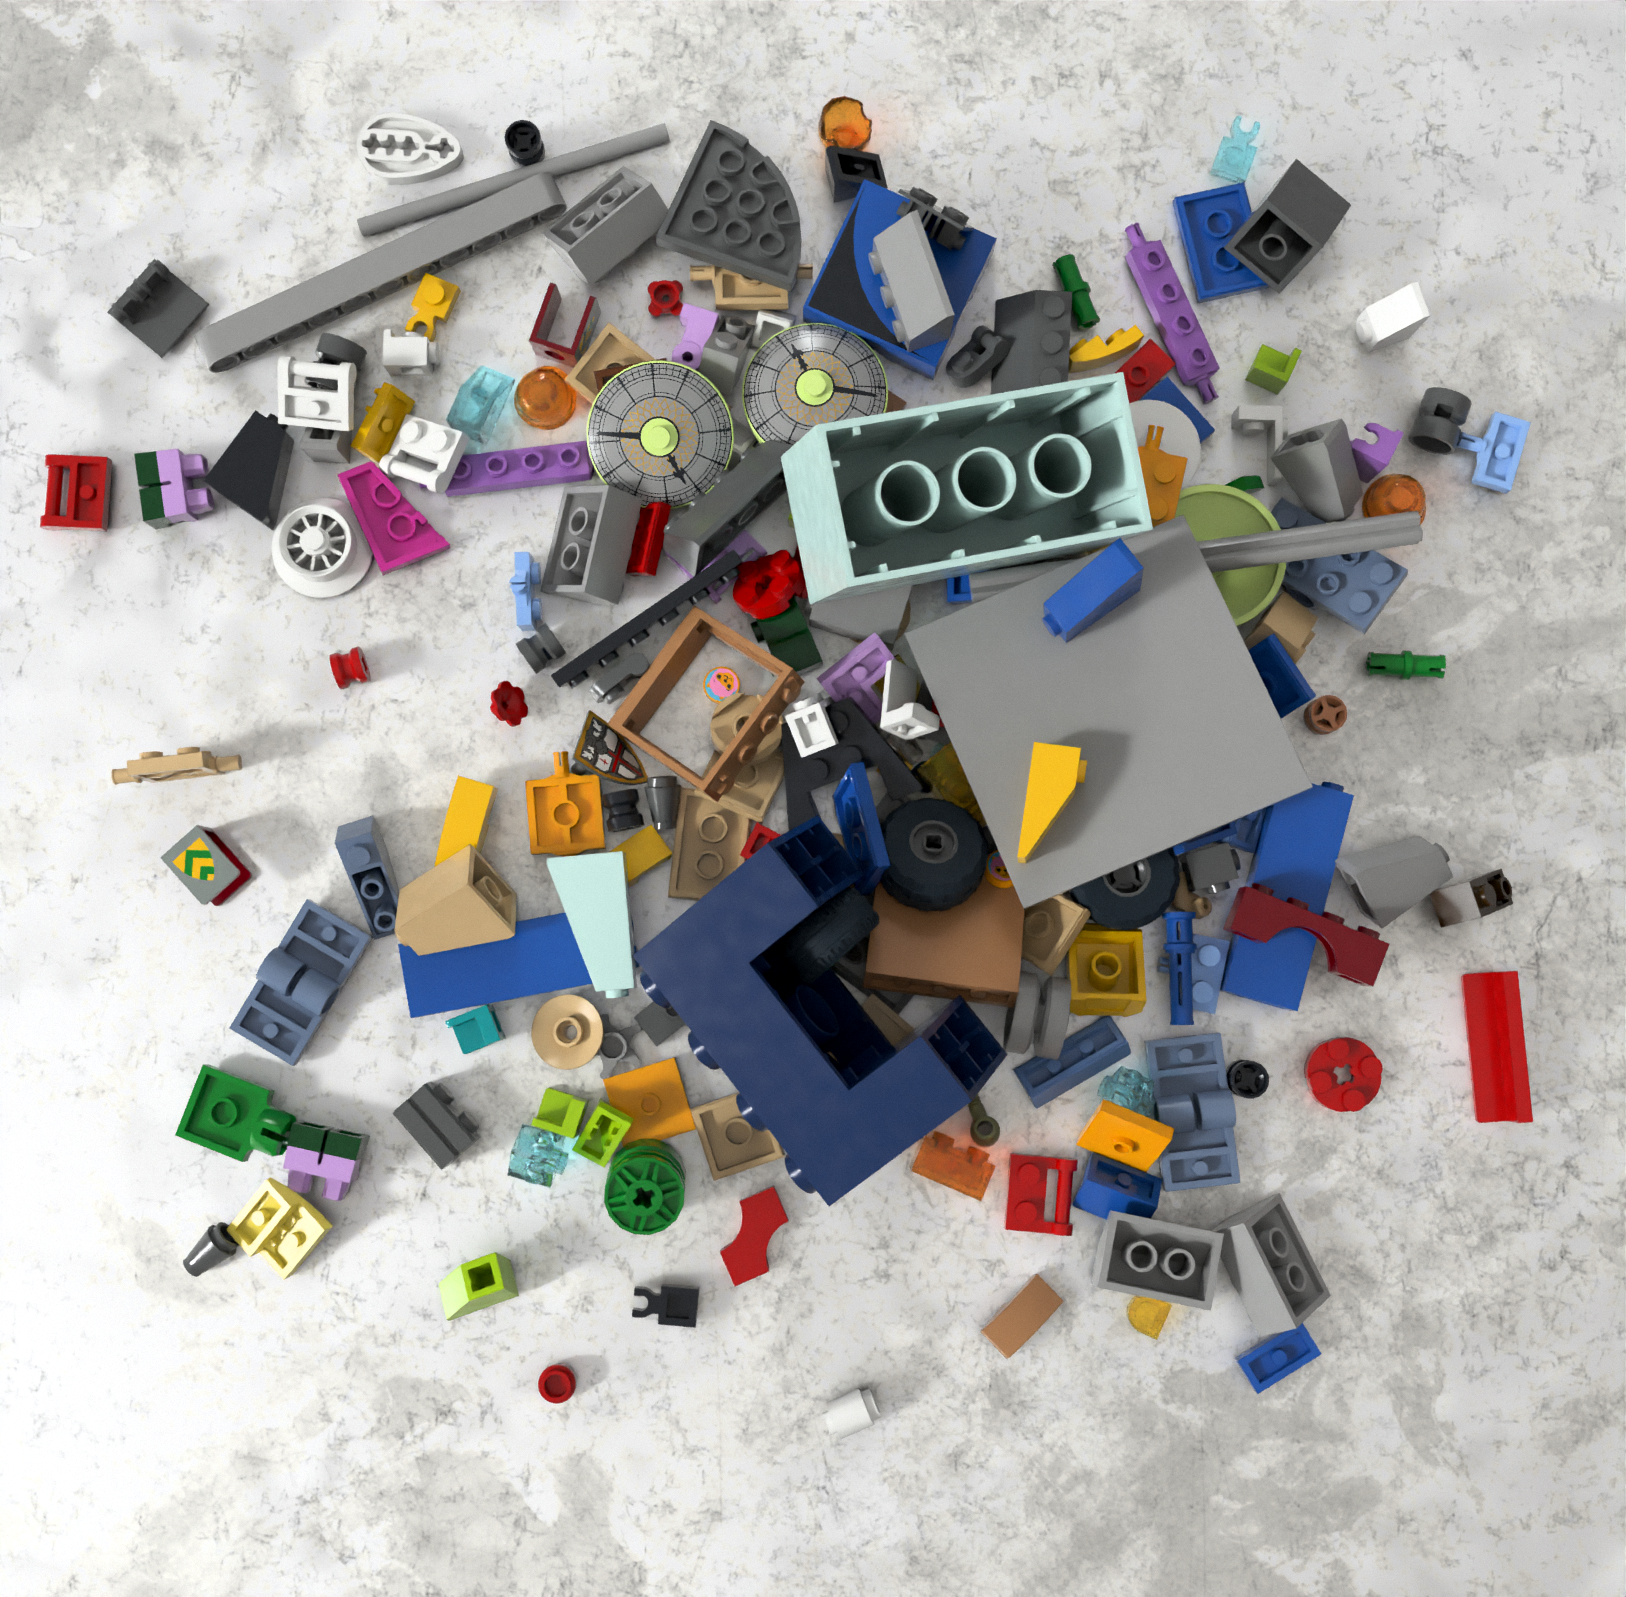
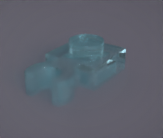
M1239 115L1231 125V138L1223 136L1209 173L1237 184L1245 183L1258 148L1249 145V143L1254 141L1260 129V123L1255 121L1250 132H1243L1239 126L1242 116Z

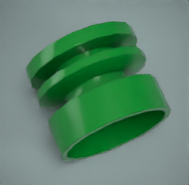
M639 1139L622 1147L615 1154L609 1166L605 1184L604 1203L609 1217L620 1228L633 1234L652 1235L668 1228L677 1220L684 1206L686 1169L681 1156L670 1145L657 1139ZM642 1187L645 1192L652 1190L651 1196L648 1197L645 1193L638 1195V1189Z

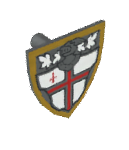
M589 710L572 756V760L575 761L571 766L572 773L583 776L587 771H590L602 779L617 784L638 785L647 783L648 776L632 747L621 735L607 725L608 723Z

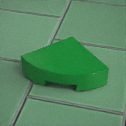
M1257 475L1242 476L1225 484L1248 494L1265 488L1261 477Z

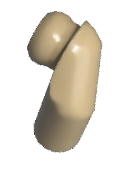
M1185 871L1179 872L1180 883L1175 899L1172 902L1173 907L1179 912H1196V918L1194 919H1202L1208 916L1212 910L1210 900L1206 897L1201 898L1189 891Z

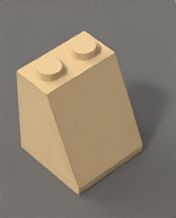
M469 844L400 889L394 931L398 940L404 946H410L418 956L509 939L515 935L517 894L481 854Z

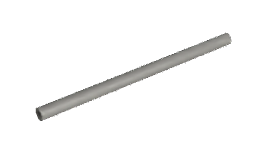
M665 123L368 215L357 219V223L362 236L365 237L482 200L539 173L548 172L553 177L670 141Z

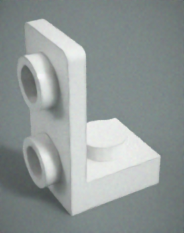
M1238 405L1231 415V429H1242V433L1248 435L1264 433V430H1267V486H1275L1282 479L1283 475L1270 457L1288 435V419L1283 418V406Z
M892 659L886 662L880 728L905 740L939 730L940 716L926 710L922 704L915 703L917 671Z
M821 693L792 704L795 711L785 715L801 758L839 743L825 710V707L835 702L831 697L823 699Z

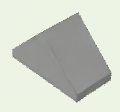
M306 427L300 440V447L314 462L350 464L352 430L340 431Z

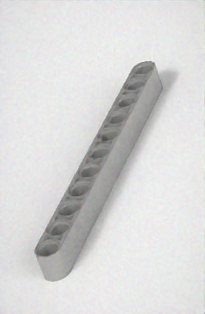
M548 172L539 173L199 330L194 336L209 371L218 373L229 370L421 281L425 273L430 275L439 273L562 215L566 211L567 205L552 174Z

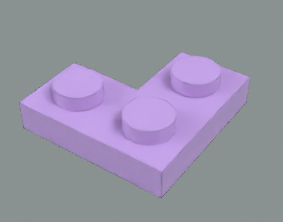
M874 632L816 679L835 703L852 697L872 722L876 724L881 720L882 702L870 686L885 675L886 662L895 659V657Z

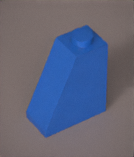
M1121 538L1113 542L1043 603L1045 616L1042 618V621L1054 637L1060 635L1067 643L1141 590L1144 567Z

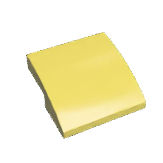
M268 1178L226 1230L249 1257L260 1253L280 1277L285 1280L297 1271L333 1225L296 1192L273 1178Z

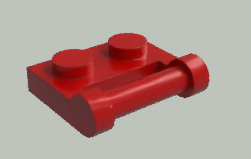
M46 455L45 467L48 468L45 515L40 517V528L52 531L83 530L107 532L112 460L108 457ZM70 469L66 516H60L64 470Z
M1010 1153L1004 1229L1072 1236L1073 1224L1070 1223L1073 1171H1077L1078 1160ZM1048 1169L1058 1170L1055 1221L1044 1220Z

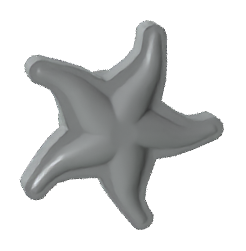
M602 1014L604 1039L597 1053L603 1063L600 1078H607L616 1067L618 1061L632 1063L635 1068L641 1067L642 1063L635 1051L630 1047L633 1036L640 1032L642 1027L634 1025L618 1031L609 1023V1016Z

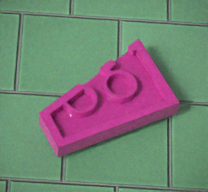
M372 461L337 474L383 576L450 549V544L445 538L434 530L427 519L402 496L397 487Z

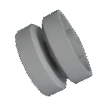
M1020 971L1019 993L1013 1008L1007 1007L1003 1036V1049L1005 1051L1024 1054L1029 1049L1034 1033V1051L1036 1056L1058 1060L1069 1022L1071 1001L1070 979L1050 976L1045 981L1040 995L1038 975L1036 973Z

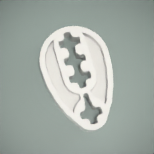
M397 112L378 114L363 125L357 138V153L362 165L372 178L384 184L408 185L425 182L457 168L463 160V150L455 136L427 119ZM374 141H378L382 148H377L375 154H371L367 147H373ZM391 142H396L400 149H395L393 155H389L385 148H390ZM409 143H414L417 150H412L411 156H406L402 149H408ZM449 145L453 152H448L447 158H442L438 151H443L444 146Z

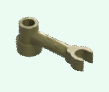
M977 1094L967 1105L973 1120L970 1127V1135L976 1145L985 1148L991 1147L1000 1137V1127L994 1118L987 1116L980 1096ZM983 1124H987L992 1128V1132L989 1135H982L979 1133L978 1128Z

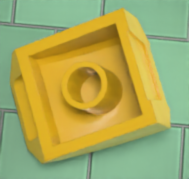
M1085 923L1066 953V979L1071 980V1013L1078 1016L1128 1017L1143 1011L1147 1000L1141 929L1117 930L1098 925L1097 923Z

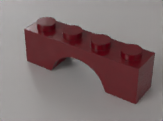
M1252 883L1251 887L1245 886L1238 889L1223 930L1258 944L1267 943L1276 933L1289 927L1305 930L1312 934L1324 948L1329 973L1361 986H1374L1390 945L1379 940L1380 933L1363 926H1358L1357 930L1344 926V918L1323 911L1321 916L1308 911L1310 905L1298 899L1288 897L1285 902L1273 897L1274 890L1257 883Z

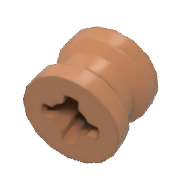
M1321 696L1306 707L1303 716L1305 725L1311 732L1319 735L1336 731L1344 725L1347 719L1346 706L1336 696Z

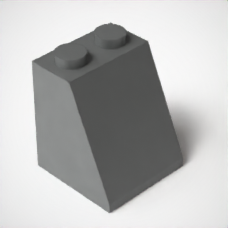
M1295 159L1224 248L1280 294L1324 247L1351 207V204L1298 159Z

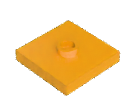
M675 1057L603 1079L610 1105L634 1119L621 1140L623 1147L627 1143L639 1139H657L660 1141L697 1129Z
M1103 1099L1080 1132L1076 1145L1146 1173L1172 1140L1174 1128Z

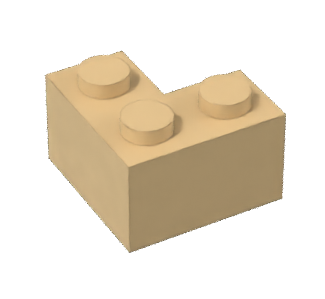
M1283 591L1264 612L1253 630L1243 641L1249 650L1274 633L1296 664L1305 653V647L1316 635L1311 630L1318 617Z

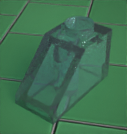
M481 365L460 387L446 418L449 426L452 429L462 431L470 439L487 446L515 383V379Z

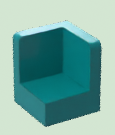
M493 1004L484 1005L445 1021L448 1028H453L463 1054L471 1053L506 1039Z

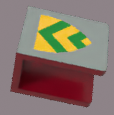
M550 282L529 342L535 355L574 368L588 350L601 310L597 298L590 296L571 349L547 341L562 299L557 285Z
M196 825L160 857L203 905H207L211 901L214 906H221L252 878V873L216 832L212 828Z

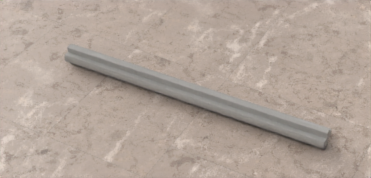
M1418 511L1197 541V544L1211 573L1418 544L1419 541H1422L1423 530L1420 527ZM1080 558L970 573L969 586L972 604Z

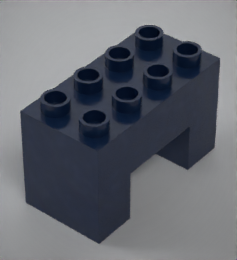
M817 815L765 844L636 952L633 957L643 968L640 974V981L647 995L663 1008L673 1007L690 1028L691 1032L688 1034V1042L697 1059L710 1069L718 1070L721 1068L739 1091L736 1096V1103L744 1119L758 1131L764 1132L769 1130L786 1151L785 1166L794 1183L806 1193L813 1194L817 1191L826 1204L831 1206L969 1104L1008 1054L961 995H958L892 1045L831 967L813 983H805L789 967L786 960L782 959L780 946L833 898L865 875ZM829 1051H831L837 1061L828 1054Z

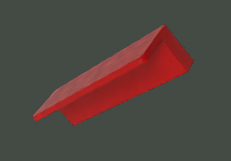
M1518 971L1463 974L1461 981L1475 1120L1479 1123L1501 1121L1514 1123L1533 1122Z

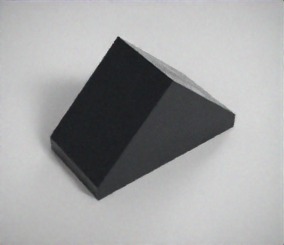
M831 145L825 149V170L834 203L855 198L864 179L886 189L888 188L879 154Z

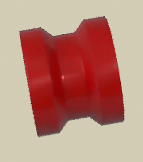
M359 646L352 648L349 653L344 655L340 653L330 655L331 669L335 681L341 690L348 688L351 683L356 681L361 683L371 681L365 655Z

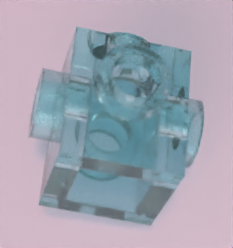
M1121 1066L1111 1077L1107 1075L1102 1080L1098 1089V1096L1101 1097L1100 1103L1103 1099L1148 1117L1155 1104V1098L1151 1097L1155 1082L1142 1076L1136 1070Z
M522 1124L511 1150L507 1175L525 1180L530 1184H539L551 1188L555 1175H563L568 1161L569 1153L563 1152L566 1136Z

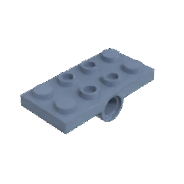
M1282 497L1271 511L1281 530L1325 524L1324 521ZM1374 550L1286 562L1285 574L1281 585L1286 587L1289 595L1300 604L1310 609L1320 607L1366 634L1407 577L1408 569Z
M306 899L279 946L274 948L260 965L256 974L258 981L229 1029L292 1066L297 1065L373 936L314 901Z
M1216 1032L1144 1041L1154 1120L1174 1128L1172 1140L1159 1155L1163 1190L1169 1192L1241 1183L1233 1129L1236 1125V1110L1232 1093L1228 1089L1221 1033Z

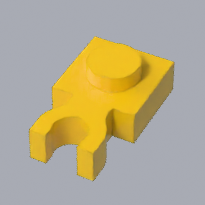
M425 273L411 303L412 308L418 311V313L409 319L405 331L416 332L419 326H427L424 337H428L429 341L433 342L436 337L437 320L447 323L461 292L460 288L457 285Z

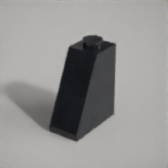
M255 410L203 481L266 527L273 530L278 519L294 440L286 432L289 426L287 424H278V417L270 413L266 418Z

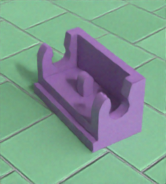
M1367 423L1364 429L1375 433L1378 440L1373 445L1368 444L1366 440L1357 438L1350 441L1361 481L1369 483L1388 466L1404 434L1399 430L1393 432L1377 423Z

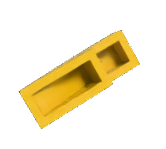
M458 775L445 818L434 867L469 844L481 854L490 826L487 823L498 788Z

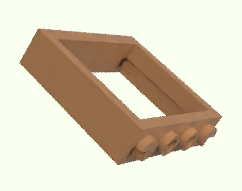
M693 606L607 725L627 741L718 802L722 795L731 790L736 776L744 765L751 762L755 757L757 747L765 736L776 728L779 717L786 707L797 699L805 681L792 667L698 607ZM712 635L778 678L707 776L702 778L641 736L640 732Z

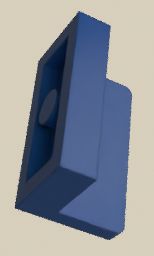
M1092 1152L1087 1160L1083 1183L1073 1198L1072 1205L1106 1220L1110 1210L1151 1219L1158 1207L1162 1179Z

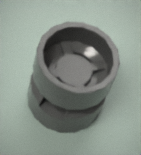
M323 333L315 351L319 359L313 362L340 365L341 362L354 363L356 371L360 372L367 351L346 338ZM305 377L304 382L311 388L338 390V380Z
M1441 387L1428 388L1423 395L1418 409L1422 416L1414 420L1408 437L1409 442L1417 448L1430 453L1442 455L1454 453L1461 436V429L1458 426H1462L1466 422L1472 405L1471 400L1460 392Z

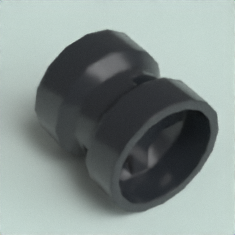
M519 120L510 124L504 138L514 164L521 168L543 161L545 148L536 125L526 120Z
M627 789L602 795L603 806L610 811L609 818L606 821L609 833L645 826L643 815L636 808L640 801L638 789Z
M1237 1060L1232 1062L1226 1069L1228 1089H1230L1231 1093L1243 1098L1254 1099L1266 1092L1269 1085V1076L1267 1070L1261 1064L1255 1061Z

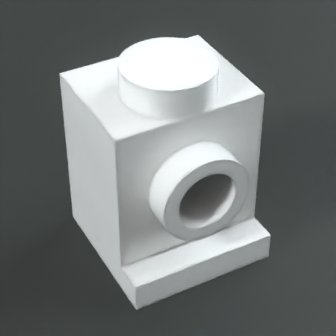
M384 329L383 366L390 376H434V364H439L440 360L438 342H430L428 337H424L423 334L417 332L402 333V337H396L391 329Z

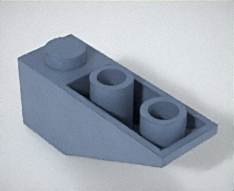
M374 815L338 826L335 846L374 940L395 934L399 888L386 845Z

